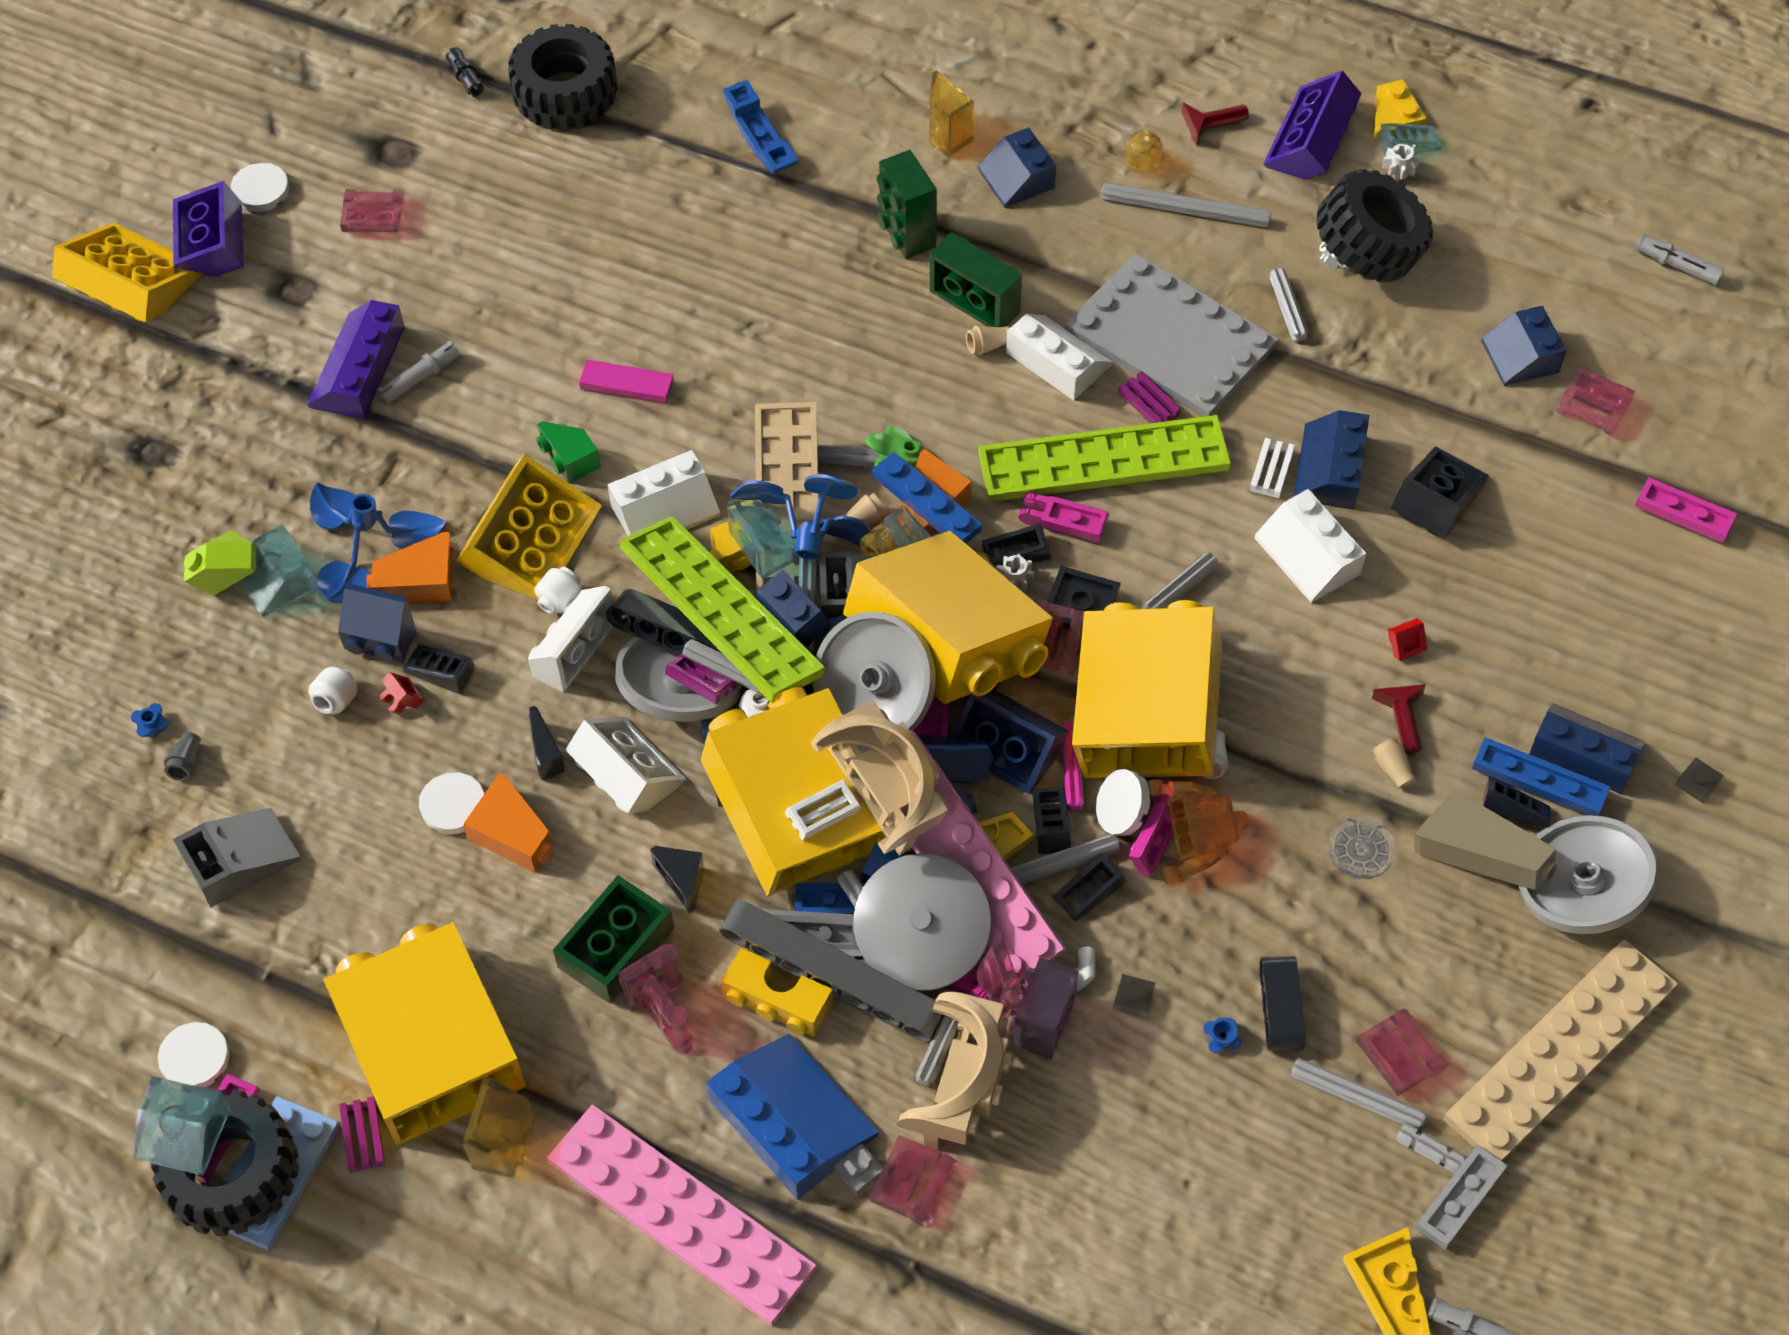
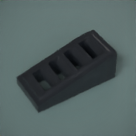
M1041 523L981 541L986 561L995 569L996 565L1003 566L1004 556L1010 557L1020 554L1026 561L1031 560L1032 563L1052 559L1046 534ZM1036 541H1037V544H1038V545L1032 547V543H1031V542H1036ZM1024 543L1026 549L1020 551L1019 544ZM1012 545L1013 553L1008 554L1006 546ZM997 547L1000 548L1001 557L996 558L994 548Z
M418 644L404 666L403 671L460 694L475 671L473 659L468 656ZM425 656L426 659L421 667L416 666L420 658ZM432 660H435L436 662L432 669H428ZM442 664H445L446 666L443 671H438ZM452 668L456 669L453 674H449Z
M534 705L529 708V719L539 776L544 781L563 773L565 766L562 755L539 709Z
M1488 777L1482 806L1505 819L1548 828L1550 823L1549 805L1497 779Z
M1065 787L1032 789L1038 853L1053 854L1071 848ZM1046 802H1059V803H1060V804H1051V805H1040V803H1046Z
M1102 852L1052 897L1076 922L1116 892L1127 881L1120 870ZM1101 870L1110 878L1107 883L1097 874ZM1092 878L1101 888L1095 891L1087 882L1089 879ZM1080 886L1091 896L1087 900L1076 890ZM1069 894H1072L1081 904L1077 909L1067 900L1066 897Z

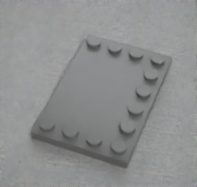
M1134 253L1065 323L1064 329L1134 375L1137 376L1142 371L1165 394L1202 417L1212 416L1278 345L1277 337L1137 253Z

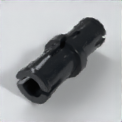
M458 47L449 49L445 57L452 66L457 81L462 82L468 95L471 97L480 95L484 90V85L475 74L476 69L474 65L467 61L462 50Z

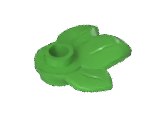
M887 426L886 433H874L864 441L868 447L880 454L874 467L893 452L898 454L912 467H915L920 452L924 450L923 445L911 439L907 431L895 426Z

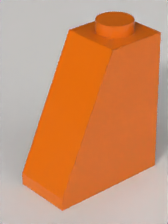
M924 449L920 452L915 466L918 472L961 507L971 500V480ZM902 503L900 509V529L906 537L921 541L933 537L938 532L910 507Z
M442 532L372 561V574H367L366 578L367 588L407 597L408 603L452 601L454 548L450 533Z
M499 773L463 823L467 838L535 873L541 863L545 864L552 855L553 846L550 833L508 778Z

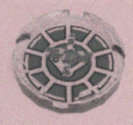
M1353 816L1334 827L1328 842L1329 856L1333 865L1343 874L1354 879L1369 880L1381 876L1390 868L1396 854V841L1381 821L1368 816Z

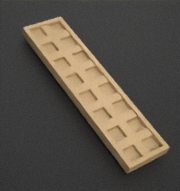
M817 403L755 404L756 481H764L781 486L784 489L783 493L790 495L797 528L801 527L803 522H813L819 494L808 492L804 488L805 479L810 475L818 474ZM756 501V594L763 585L782 569L799 586V557L794 554L796 539L791 538L792 529L786 504L775 505ZM817 558L816 606L820 609V563L819 558Z
M1623 939L1445 1113L1442 1120L1471 1146L1475 1148L1478 1144L1503 1162L1675 990L1678 983L1628 941Z

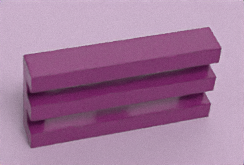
M1142 371L1137 374V378L1134 379L1132 377L1128 379L1126 385L1122 383L1118 387V393L1150 424L1172 421L1180 415L1181 409ZM1132 390L1136 391V392L1144 399V402H1145V403H1143V402L1132 392ZM1153 408L1163 418L1160 419L1151 409Z
M683 653L666 665V675L714 704L720 701V696L726 697L728 690L732 692L736 689L737 682L684 657Z
M374 1096L367 1097V1101L363 1102L360 1099L354 1100L353 1104L349 1105L346 1102L340 1103L339 1108L350 1173L384 1166L385 1158ZM365 1110H369L376 1156L375 1159L371 1160L369 1159L362 1112ZM352 1113H355L362 1162L356 1163L349 1116Z

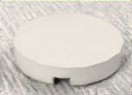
M256 163L241 169L233 177L231 190L242 201L243 209L252 212H263L277 207L276 203L281 200L283 202L287 198L289 184L286 174L280 167L270 163Z
M1127 769L1116 770L1105 779L1100 787L1096 803L1098 821L1104 831L1117 836H1127L1140 828L1143 823L1140 820L1143 814L1147 815L1150 807V791L1147 781L1144 777L1139 776L1137 772Z
M460 772L445 773L434 777L425 785L419 797V809L425 824L436 829L437 832L445 835L460 834L465 832L463 823L478 804L484 792L480 783L470 775Z
M191 1022L177 1027L166 1036L160 1045L157 1058L160 1071L168 1082L181 1090L195 1091L210 1086L215 1082V1078L220 1073H224L228 1066L230 1052L225 1037L217 1028L207 1023Z

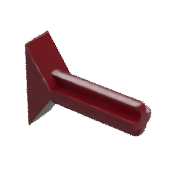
M1183 102L1182 115L1197 146L1203 129L1249 119V109L1247 105H1238L1202 113Z
M1426 684L1374 689L1371 699L1393 708L1400 742L1403 743L1406 754L1414 755L1420 752L1422 746L1412 703L1423 695Z

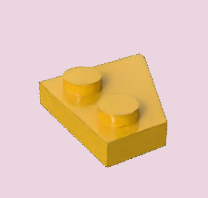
M1403 79L1377 86L1373 134L1375 139L1425 126L1426 117Z

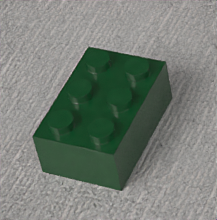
M911 149L879 161V174L876 178L879 185L877 201L880 206V213L877 214V219L882 230L888 231L895 250H900L905 259L935 248L937 246V188Z
M953 232L930 252L929 291L987 327H1006L1020 313L1022 274L1016 268L1006 265L996 259L991 253L984 252L971 244L966 238H961Z
M617 875L553 949L557 968L611 1004L674 930L672 912L669 908Z

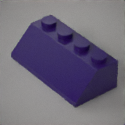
M1343 70L1300 86L1263 163L1266 168L1301 179H1307L1316 175L1321 176L1328 171L1330 162L1339 148L1341 138L1348 129V123L1352 114L1356 111L1358 101L1362 95Z
M370 300L348 313L308 401V408L361 419L366 418L377 389L381 384L405 329L399 305Z

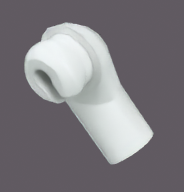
M1082 947L1078 949V967L1074 970L1071 969L1070 973L1067 971L1063 972V977H1061V981H1065L1064 987L1066 990L1071 992L1080 991L1094 980V948Z

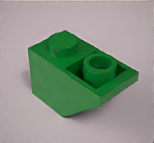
M544 421L537 423L539 436L536 437V441L543 454L548 453L550 455L553 469L558 475L563 474L568 483L601 468L598 449L584 429Z

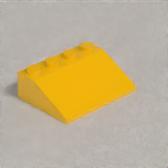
M114 222L54 247L52 278L63 282L67 287L75 288L87 294L92 299H98L110 305L115 310L123 311L142 322H148L165 314L202 274L177 269L173 265V250Z
M524 454L512 468L455 561L482 579L539 600L535 594L536 585L550 569L566 567L602 505Z

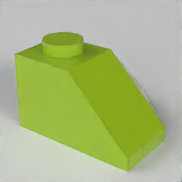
M230 530L206 542L185 556L184 582L210 595H217L256 571L257 545L234 530Z

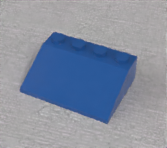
M790 1034L733 1061L706 1082L709 1101L797 1200L834 1171V1165L860 1144L863 1146L867 1145L879 1135V1131Z

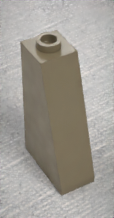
M1455 789L1415 832V853L1420 856L1536 890L1543 881L1548 882L1557 870V864L1555 863L1556 848Z

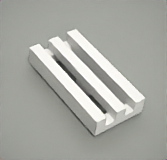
M1265 438L1249 491L1279 499L1295 445L1289 444L1286 447L1282 446L1283 442L1277 441L1274 444L1270 443L1271 439ZM1268 451L1273 452L1263 487L1258 486ZM1282 454L1285 455L1275 490L1270 489L1279 455Z
M843 779L787 808L785 815L788 819L791 818L793 821L792 826L795 830L798 829L800 832L799 836L804 841L859 812L861 805ZM841 791L844 795L803 817L799 816V813ZM848 802L850 803V805H848L847 807L806 827V824L814 821L815 819L837 809L838 807Z

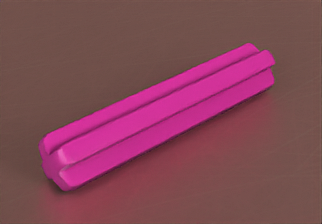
M1065 721L1062 727L1069 731L1062 745L1067 808L1070 811H1079L1083 808L1084 803L1082 771L1072 746L1074 721Z

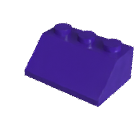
M224 181L173 199V265L177 269L219 276L244 267L242 201Z

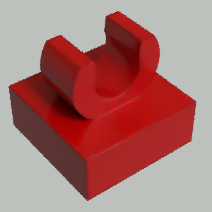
M1418 618L1388 629L1393 656L1399 661L1428 650L1424 623Z
M389 672L381 680L387 689L381 693L380 699L389 703L394 698V703L388 709L392 713L399 714L406 706L417 709L425 700L408 677Z

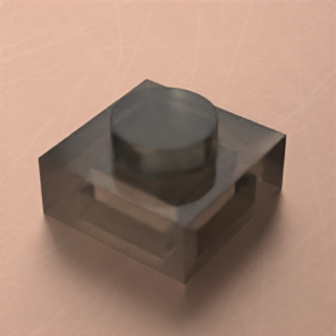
M1695 757L1680 775L1675 785L1701 803H1704L1720 784L1724 775Z
M1122 974L1113 1010L1147 1018L1156 983Z

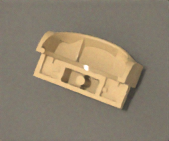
M874 700L835 719L817 733L810 744L817 753L826 748L829 750L887 838L878 843L884 854L895 849L899 856L912 848L919 835L938 826L942 822L948 809L946 808L943 796L934 790L940 778L935 762L927 757L916 734L913 731H909L903 722L896 724L890 721L886 712L879 709ZM860 745L867 746L872 749L862 753Z
M945 992L936 998L933 1012L949 1016L959 1022L957 1039L952 1041L934 1105L914 1108L900 1113L897 1127L923 1133L925 1148L938 1151L941 1139L966 1145L969 1133L974 1135L976 1133L980 1115L989 1117L992 1105H999L1003 1085L998 1083L1001 1073L1008 1074L1013 1053L1007 1052L1008 1039L1004 1038L1008 1024V1018L1003 1017L1004 1004L958 992Z

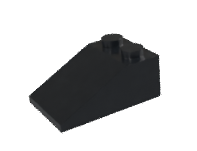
M1435 446L1404 479L1391 509L1398 512L1402 518L1422 525L1429 533L1446 538L1479 493L1489 475Z

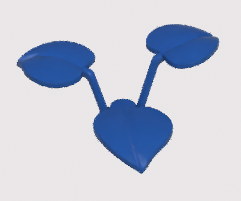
M814 474L805 479V490L820 494L813 522H803L799 528H797L791 497L783 493L784 489L781 486L753 480L741 484L730 496V500H749L775 505L786 504L792 529L791 538L796 539L794 554L803 559L813 560L819 558L825 534L851 541L864 549L869 540V525L861 519L837 516L834 519L820 520L826 496L835 499H852L857 495V485L846 480L837 479L825 474Z
M316 482L310 497V513L315 524L327 530H337L344 523L347 525L353 524L355 527L350 565L341 561L324 565L317 576L318 588L324 598L333 603H342L346 583L367 588L366 578L370 572L364 568L356 567L361 531L371 529L375 525L376 520H378L386 533H392V543L400 549L440 534L445 527V520L422 512L401 511L391 515L388 526L382 516V511H376V501L371 495H355L349 491L331 488Z

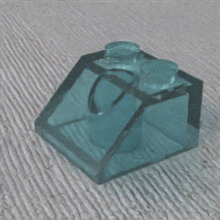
M735 500L726 504L729 532L762 580L795 562V542L789 532H782L778 526L779 519L772 508L766 509L761 500Z
M284 525L269 531L253 541L257 545L256 571L239 582L263 618L319 589L311 565Z
M152 1076L138 1108L134 1158L204 1175L230 1111L222 1094L219 1091Z

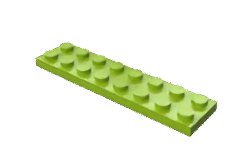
M1218 415L978 446V455L988 502L1025 498L1028 493L1047 495L1229 471L1231 464Z
M669 516L620 540V549L771 703H773L778 694L791 688L804 687L824 676L825 667L673 516Z

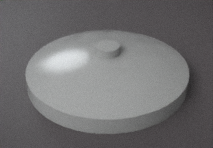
M864 612L841 621L823 640L816 659L825 667L824 676L813 681L814 693L829 688L842 715L874 700L878 708L886 712L890 721L896 724L903 722L909 731L913 730L922 721L933 700L936 686V670L928 643L912 624L893 614Z
M638 637L630 639L617 656L615 679L620 693L635 708L660 719L691 722L715 717L731 708L738 701L744 686L736 683L735 690L732 692L728 690L726 697L720 696L718 703H712L665 674L666 665L677 658L679 654Z
M1577 816L1558 821L1548 826V828L1546 827L1535 836L1556 848L1555 863L1557 864V870L1548 882L1543 881L1536 890L1519 886L1520 894L1526 907L1544 924L1554 929L1574 934L1602 933L1628 923L1645 909L1656 889V861L1649 843L1631 826L1619 820L1603 816Z
M934 854L906 855L882 866L864 885L854 911L855 939L867 964L918 992L940 990L965 978L983 957L991 933L990 908L986 895L978 881L957 862Z

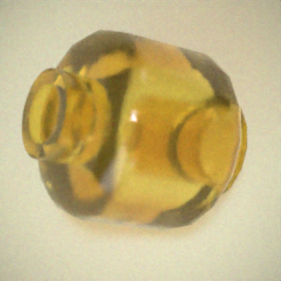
M1140 130L1133 133L1128 139L1124 153L1125 162L1128 167L1139 173L1153 171L1159 165L1163 152V143L1160 137L1149 130Z
M880 523L862 537L860 542L861 554L875 557L906 546L904 534L899 528L890 523Z

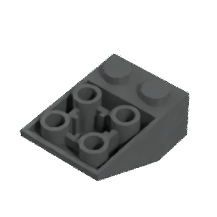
M852 551L820 552L821 612L826 618L844 615L843 611L858 562L872 558V556Z
M272 808L205 822L173 839L183 861L210 908L301 860L300 855Z

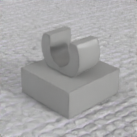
M862 1144L834 1165V1171L856 1196L884 1175V1168Z

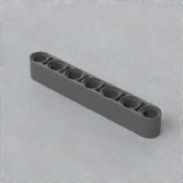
M736 900L719 929L722 936L729 941L770 960L771 963L799 978L803 975L831 988L835 997L920 1041L929 1042L943 1017V1014L933 1012L935 1000L746 901Z

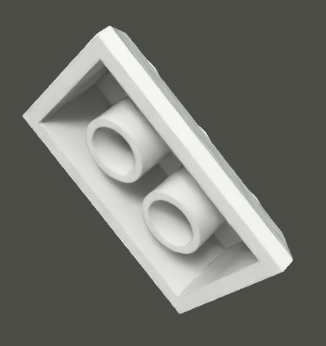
M1026 314L1007 331L1006 354L1073 401L1113 364L1111 360L1045 315Z
M692 450L607 484L611 507L628 536L669 516H673L686 530L720 516V511L705 471Z
M1309 489L1284 502L1255 534V540L1311 603L1362 573L1366 556L1365 551Z
M602 586L585 589L575 599L568 602L562 617L558 622L551 624L544 640L540 645H536L529 654L528 662L532 677L562 693L565 692L614 628L606 618V610L613 603L611 588Z
M625 717L584 720L566 748V751L574 758L575 764L585 770L595 780L596 786L606 791L615 800L616 806L627 814L650 810L680 787L686 780Z

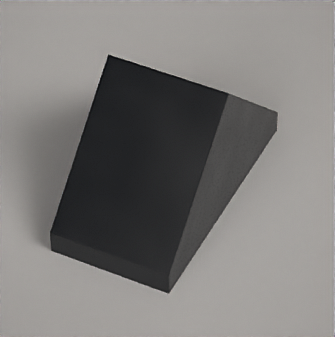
M662 846L652 847L650 852L653 866L688 913L695 910L704 872L702 852Z

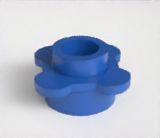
M153 703L149 708L141 711L136 710L132 713L131 720L137 724L136 732L140 737H155L167 728L168 720L162 716L161 712L163 709L160 704Z
M1219 1018L1214 1022L1208 1021L1204 1025L1203 1031L1209 1037L1210 1043L1208 1048L1212 1053L1218 1054L1222 1050L1229 1048L1238 1050L1241 1047L1242 1039L1237 1035V1022L1233 1018ZM1221 1033H1224V1034L1226 1035V1037H1225V1038H1221V1037H1220V1034H1221Z

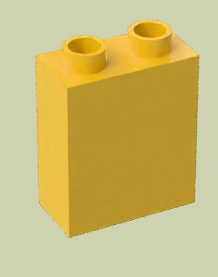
M951 531L858 562L856 565L843 614L848 618L864 612H883L899 616L912 624L922 634L932 652L936 670L934 696L943 704L971 693L978 697L990 692L997 683L1016 675H1020L1022 678L1030 677L1043 666L1048 657V648L1044 645L1053 617Z
M1180 600L1171 603L1168 608L1139 609L1137 606L1129 603H1113L1108 605L1104 611H1084L1072 746L1084 778H1107L1114 771L1121 769L1137 772L1141 777L1214 776L1222 640L1213 607H1204L1195 601Z
M802 687L791 688L778 694L773 703L769 702L768 706L770 709L748 717L744 709H734L721 714L709 724L710 731L708 732L700 760L767 897L792 888L796 883L807 882L868 858L875 843L878 844L879 841L887 838L829 750L826 748L817 753L810 744L817 733L826 725L843 716L829 688L807 695ZM844 779L861 805L860 811L802 841L799 836L800 832L792 826L793 821L785 815L786 809ZM841 791L799 813V816L803 817L844 795ZM848 802L836 808L835 810L815 819L814 821L806 824V827L847 807L848 805H850V803Z
M454 922L440 928L435 924L417 926L403 935L399 946L377 956L370 952L353 954L338 964L335 970L336 974L323 979L395 1146L526 1087L518 1059Z

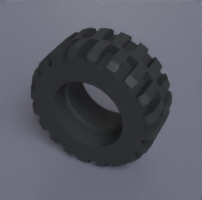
M554 24L550 25V28L547 29L541 27L536 29L533 35H526L522 39V44L518 43L509 57L508 73L515 106L519 108V112L524 117L529 118L531 122L537 125L543 124L548 129L559 127L560 130H568V127L576 126V129L584 127V123L590 122L591 124L599 118L598 115L603 116L609 110V105L611 106L615 101L618 83L613 52H611L609 44L604 39L602 40L600 35L594 31L590 33V30L586 27L580 26L576 28L573 24H565V26ZM562 72L581 74L567 81L556 82L546 80L548 77Z
M1360 169L1345 174L1319 206L1317 211V229L1320 230L1319 236L1322 242L1327 244L1326 249L1329 253L1334 254L1338 258L1336 261L1342 266L1346 265L1350 268V272L1355 275L1361 274L1367 280L1376 279L1377 282H1391L1404 277L1429 249L1433 239L1431 218L1426 214L1427 209L1423 203L1420 204L1417 200L1418 196L1413 191L1407 190L1405 188L1406 185L1402 182H1396L1392 176L1388 174L1382 175L1376 170L1367 171V169Z
M217 1090L212 1092V1097L205 1098L202 1094L193 1098L194 1104L187 1108L182 1105L175 1111L177 1117L173 1121L168 1119L161 1128L164 1135L163 1137H157L153 1145V1150L157 1155H153L151 1158V1170L155 1174L152 1179L156 1189L179 1221L186 1226L192 1225L195 1231L203 1234H208L211 1229L215 1236H227L229 1230L233 1229L237 1234L248 1232V1225L255 1222L259 1227L268 1221L265 1216L269 1212L277 1213L283 1207L282 1197H289L294 1188L290 1178L295 1179L298 1176L299 1165L296 1159L299 1155L297 1146L293 1141V1136L278 1111L272 1105H267L265 1100L256 1094L248 1097L247 1093L242 1090H233L231 1095H227L225 1090ZM229 1139H246L256 1143V1153L250 1167L237 1180L218 1187L202 1186L195 1182V1173L199 1162L207 1151L216 1144Z

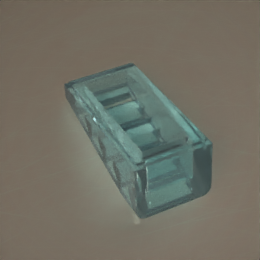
M1395 123L1381 124L1378 138L1385 157L1388 148L1393 149L1399 144L1413 147L1414 154L1441 150L1442 146L1434 126ZM1424 136H1429L1431 141H1426Z
M905 505L883 519L898 548L931 537ZM901 519L904 523L902 526L898 523Z

